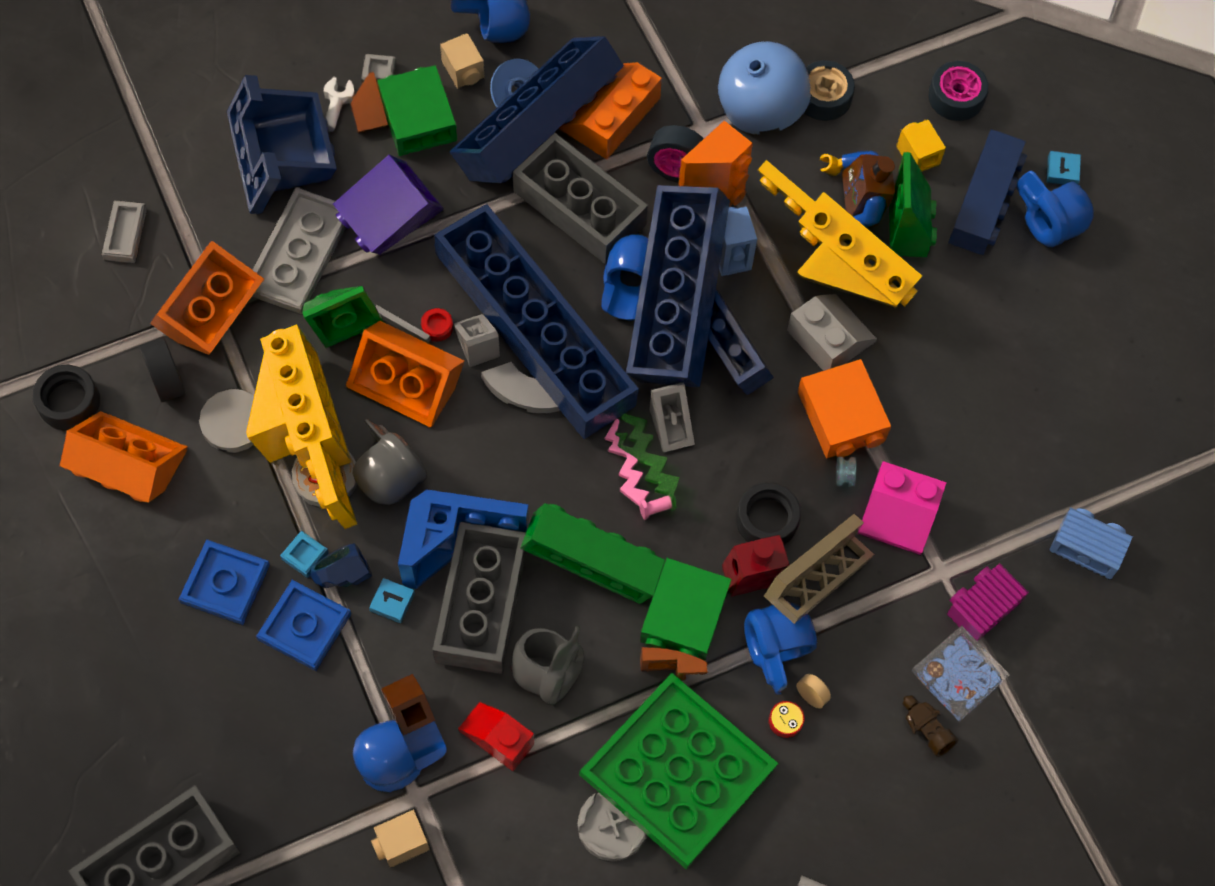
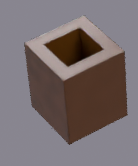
M413 674L381 688L394 720H396L403 736L436 721L426 696Z

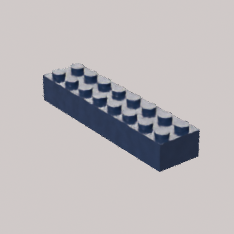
M488 204L435 234L436 256L532 376L536 378L583 439H586L636 406L639 388Z

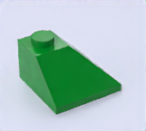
M363 286L337 289L320 294L304 303L302 311L305 320L325 348L360 334L366 328L379 321L384 322Z

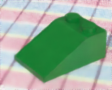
M904 152L894 183L895 195L889 205V248L899 256L927 257L930 246H935L937 239V228L932 227V219L936 215V200H931V187L912 154Z

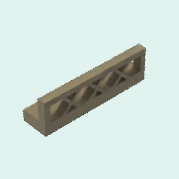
M853 514L777 575L764 597L795 624L872 559L874 553L855 537L864 522ZM848 546L860 558H846L843 548ZM825 564L837 565L840 575L826 573ZM805 580L819 581L821 591L807 589ZM786 595L800 597L801 608L796 610L784 597Z

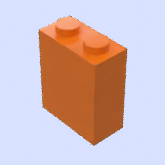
M861 359L801 378L798 394L826 459L833 456L843 458L852 454L855 449L864 446L874 448L885 442L891 429V424Z

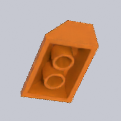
M638 62L624 63V67L616 73V79L612 83L600 88L596 92V98L590 103L582 105L576 111L575 118L561 125L559 129L603 158L608 159L658 102L661 96L662 77Z
M723 121L681 159L679 186L719 188L730 200L729 207L732 204L734 206L738 205L746 195L745 187L749 178L748 169L752 161L751 151L753 143L726 121Z
M211 241L150 324L176 343L209 355L261 285L264 278L218 244Z
M379 321L363 331L346 387L431 428L454 392L465 361Z
M100 411L67 430L60 466L72 471L76 476L95 480L107 489L119 490L130 495L136 501L149 503L166 490L185 456L188 446Z

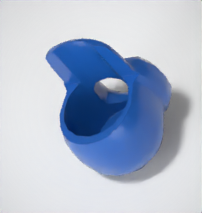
M526 0L451 1V10L453 12L478 14L481 33L487 41L495 43L513 42L520 39L528 30L530 12Z
M1028 171L1017 182V190L1027 206L1025 214L1026 224L1037 241L1046 247L1059 246L1064 241L1082 234L1089 228L1094 218L1093 205L1088 194L1076 182H1069L1053 191H1049L1034 171Z
M633 234L623 237L613 245L608 255L603 274L605 287L601 307L605 313L623 320H635L641 284L637 287L623 284L620 280L621 270H625L642 277L648 244L647 237Z
M788 602L796 610L801 608V606L798 604ZM774 605L763 609H754L746 616L744 633L750 657L756 666L762 668L767 684L772 686L776 695H781V691L787 687V678L782 662L807 655L817 647V635L812 619L807 613L793 624Z
M391 720L370 726L361 732L355 740L352 754L355 767L366 784L377 791L392 792L411 784L420 774L421 769L442 758L446 753V745L435 722L403 736L396 720Z

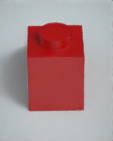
M481 702L477 704L458 728L459 732L511 771L517 768L535 745L534 733L507 713Z

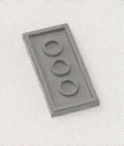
M297 187L295 188L253 268V271L263 277L264 280L252 297L303 314L304 303L310 300L346 229L336 217L338 210L333 205L334 200Z

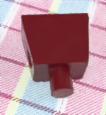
M775 535L734 546L723 562L722 569L725 577L731 578L729 592L731 597L769 588L776 576L790 565L781 536Z

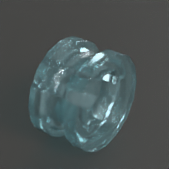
M838 457L836 464L837 486H842L845 482L849 486H854L856 481V458L850 457L849 460H844L843 457Z

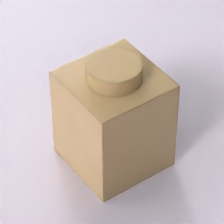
M468 33L440 44L442 62L457 89L465 85L475 84L484 78L483 59Z
M414 810L374 827L377 838L371 840L379 861L386 858L390 868L430 850Z

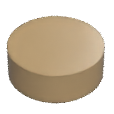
M806 674L796 684L802 698L815 708H822L831 699L830 691L825 683L812 674Z

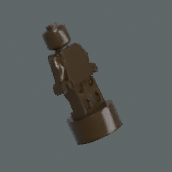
M907 695L903 698V705L909 711V714L906 715V720L913 734L916 735V732L921 730L929 741L927 746L936 757L943 756L957 744L958 739L949 728L945 729L938 722L937 716H941L940 711L936 710L928 702L918 704L913 695Z

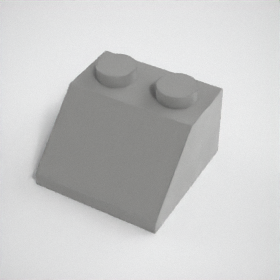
M836 294L819 295L810 299L791 313L787 328L789 334L823 371L844 365L877 340Z

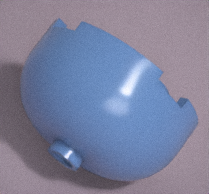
M756 42L741 48L728 59L719 77L718 93L727 118L738 129L751 134H760V131H769L779 128L781 131L789 127L802 116L811 99L810 78L803 61L792 49L776 42Z

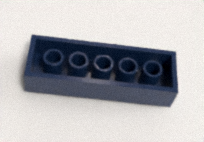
M606 36L572 38L450 151V154L469 181L492 183L508 181L513 176V171L533 154L541 144L548 140L561 125L575 118L576 111L582 105L593 101L597 96L596 92L600 88L612 83L616 79V73L624 65Z
M657 185L626 373L638 382L665 385L684 383L685 386L700 387L730 204V200L719 188Z

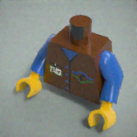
M874 151L844 154L841 159L829 154L822 155L820 160L829 163L826 168L820 169V171L836 176L842 168L845 169L842 172L846 211L866 228L870 226L876 227L895 195L893 180L895 164L893 160L886 156H879Z

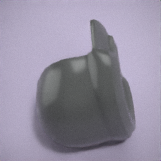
M366 419L364 422L370 427V434L377 444L368 449L355 463L352 471L353 477L361 491L373 502L383 505L395 504L405 498L418 484L425 481L427 478L426 468L401 436L397 433H389L383 425H377L371 420Z
M578 625L575 627L572 639L569 641L548 629L537 628L527 631L517 641L512 651L511 672L517 684L524 690L540 696L547 704L553 705L560 702L574 685L585 661L583 648L578 644L580 627Z

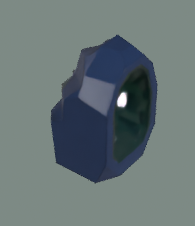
M355 543L343 546L332 552L311 568L313 581L324 588L333 586L346 588L352 584L358 585L372 576V571L365 557Z

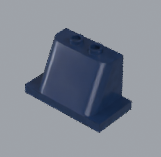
M245 75L227 110V116L249 214H262L273 192L330 180L337 168L334 160V146L330 143L328 136V121L323 116L318 93L262 89L259 87L257 76Z

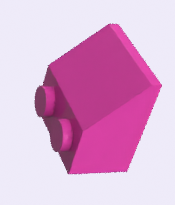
M882 461L862 519L864 523L859 529L858 534L921 555L947 482Z

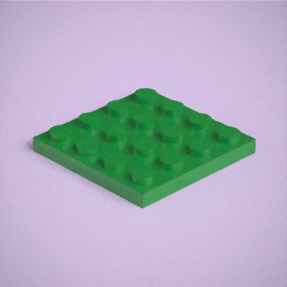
M671 673L580 770L579 775L687 870L776 769L778 762Z

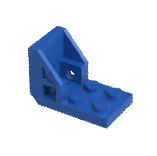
M426 490L413 498L410 503L398 561L403 586L417 589L452 561L460 522L526 532L529 526L528 504L434 490Z

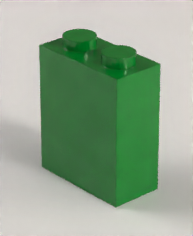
M436 65L420 67L414 71L399 75H389L377 80L386 119L399 156L457 141L456 123Z
M666 558L641 630L640 642L645 643V647L680 651L706 661L729 591L731 578Z

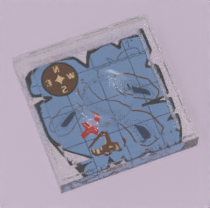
M962 625L911 671L959 722L1010 676Z

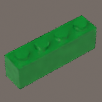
M546 503L533 513L520 549L639 604L654 595L665 562L664 559L656 556L655 552L649 548L626 542L623 536L617 533H607L597 528L590 520L575 518L567 514L562 507Z

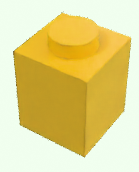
M929 120L920 123L913 122L905 126L901 130L897 143V148L903 156L904 152H910L921 172L940 165L946 149Z

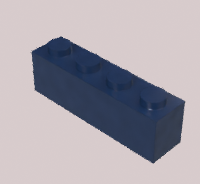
M992 129L990 130L951 233L949 244L980 255H984L988 244L994 246L1000 228L995 227L997 219L1004 220L1009 203L1004 202L1006 195H1013L1018 179L1013 177L1015 170L1021 172L1027 154L1022 153L1026 141Z
M716 288L708 339L737 385L746 395H749L774 377Z

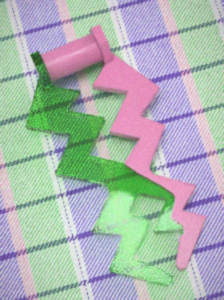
M628 414L621 415L623 421L635 426L629 436V440L636 443L633 448L623 446L628 433H617L620 424L619 419H615L605 436V440L613 442L608 452L627 458L619 472L620 477L627 479L620 488V492L640 507L644 520L648 519L650 515L668 509L674 511L677 508L674 493L679 477L661 473L668 460L667 457L650 454L645 451L653 439L652 434L642 433L647 420ZM637 463L651 466L645 481L659 484L655 489V493L666 495L665 497L646 503L645 499L648 497L649 491L636 489L643 476V472L632 470Z

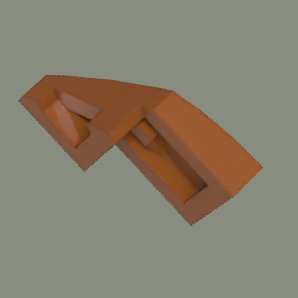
M374 72L368 74L351 101L358 133L388 126Z
M642 647L641 671L675 670L676 677L681 681L686 680V675L707 674V662L690 654L663 648Z

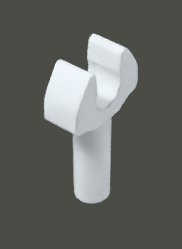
M335 77L325 84V98L331 101L325 117L328 121L329 132L335 130L342 105L351 103L355 96L351 80L347 82L346 89L343 92H336L338 85Z

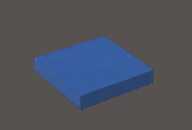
M206 539L178 600L181 604L243 625L270 563L268 560Z
M291 580L256 635V638L269 647L317 671L352 613L346 607Z

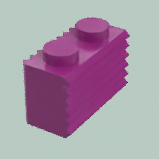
M1000 563L992 570L988 566L985 567L973 579L976 584L972 588L967 590L965 587H962L949 600L952 606L947 613L948 616L975 643L1022 603L1029 593Z

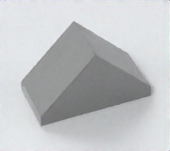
M483 314L453 324L469 367L500 357L497 330Z
M684 383L651 390L649 410L662 451L667 452L695 445Z

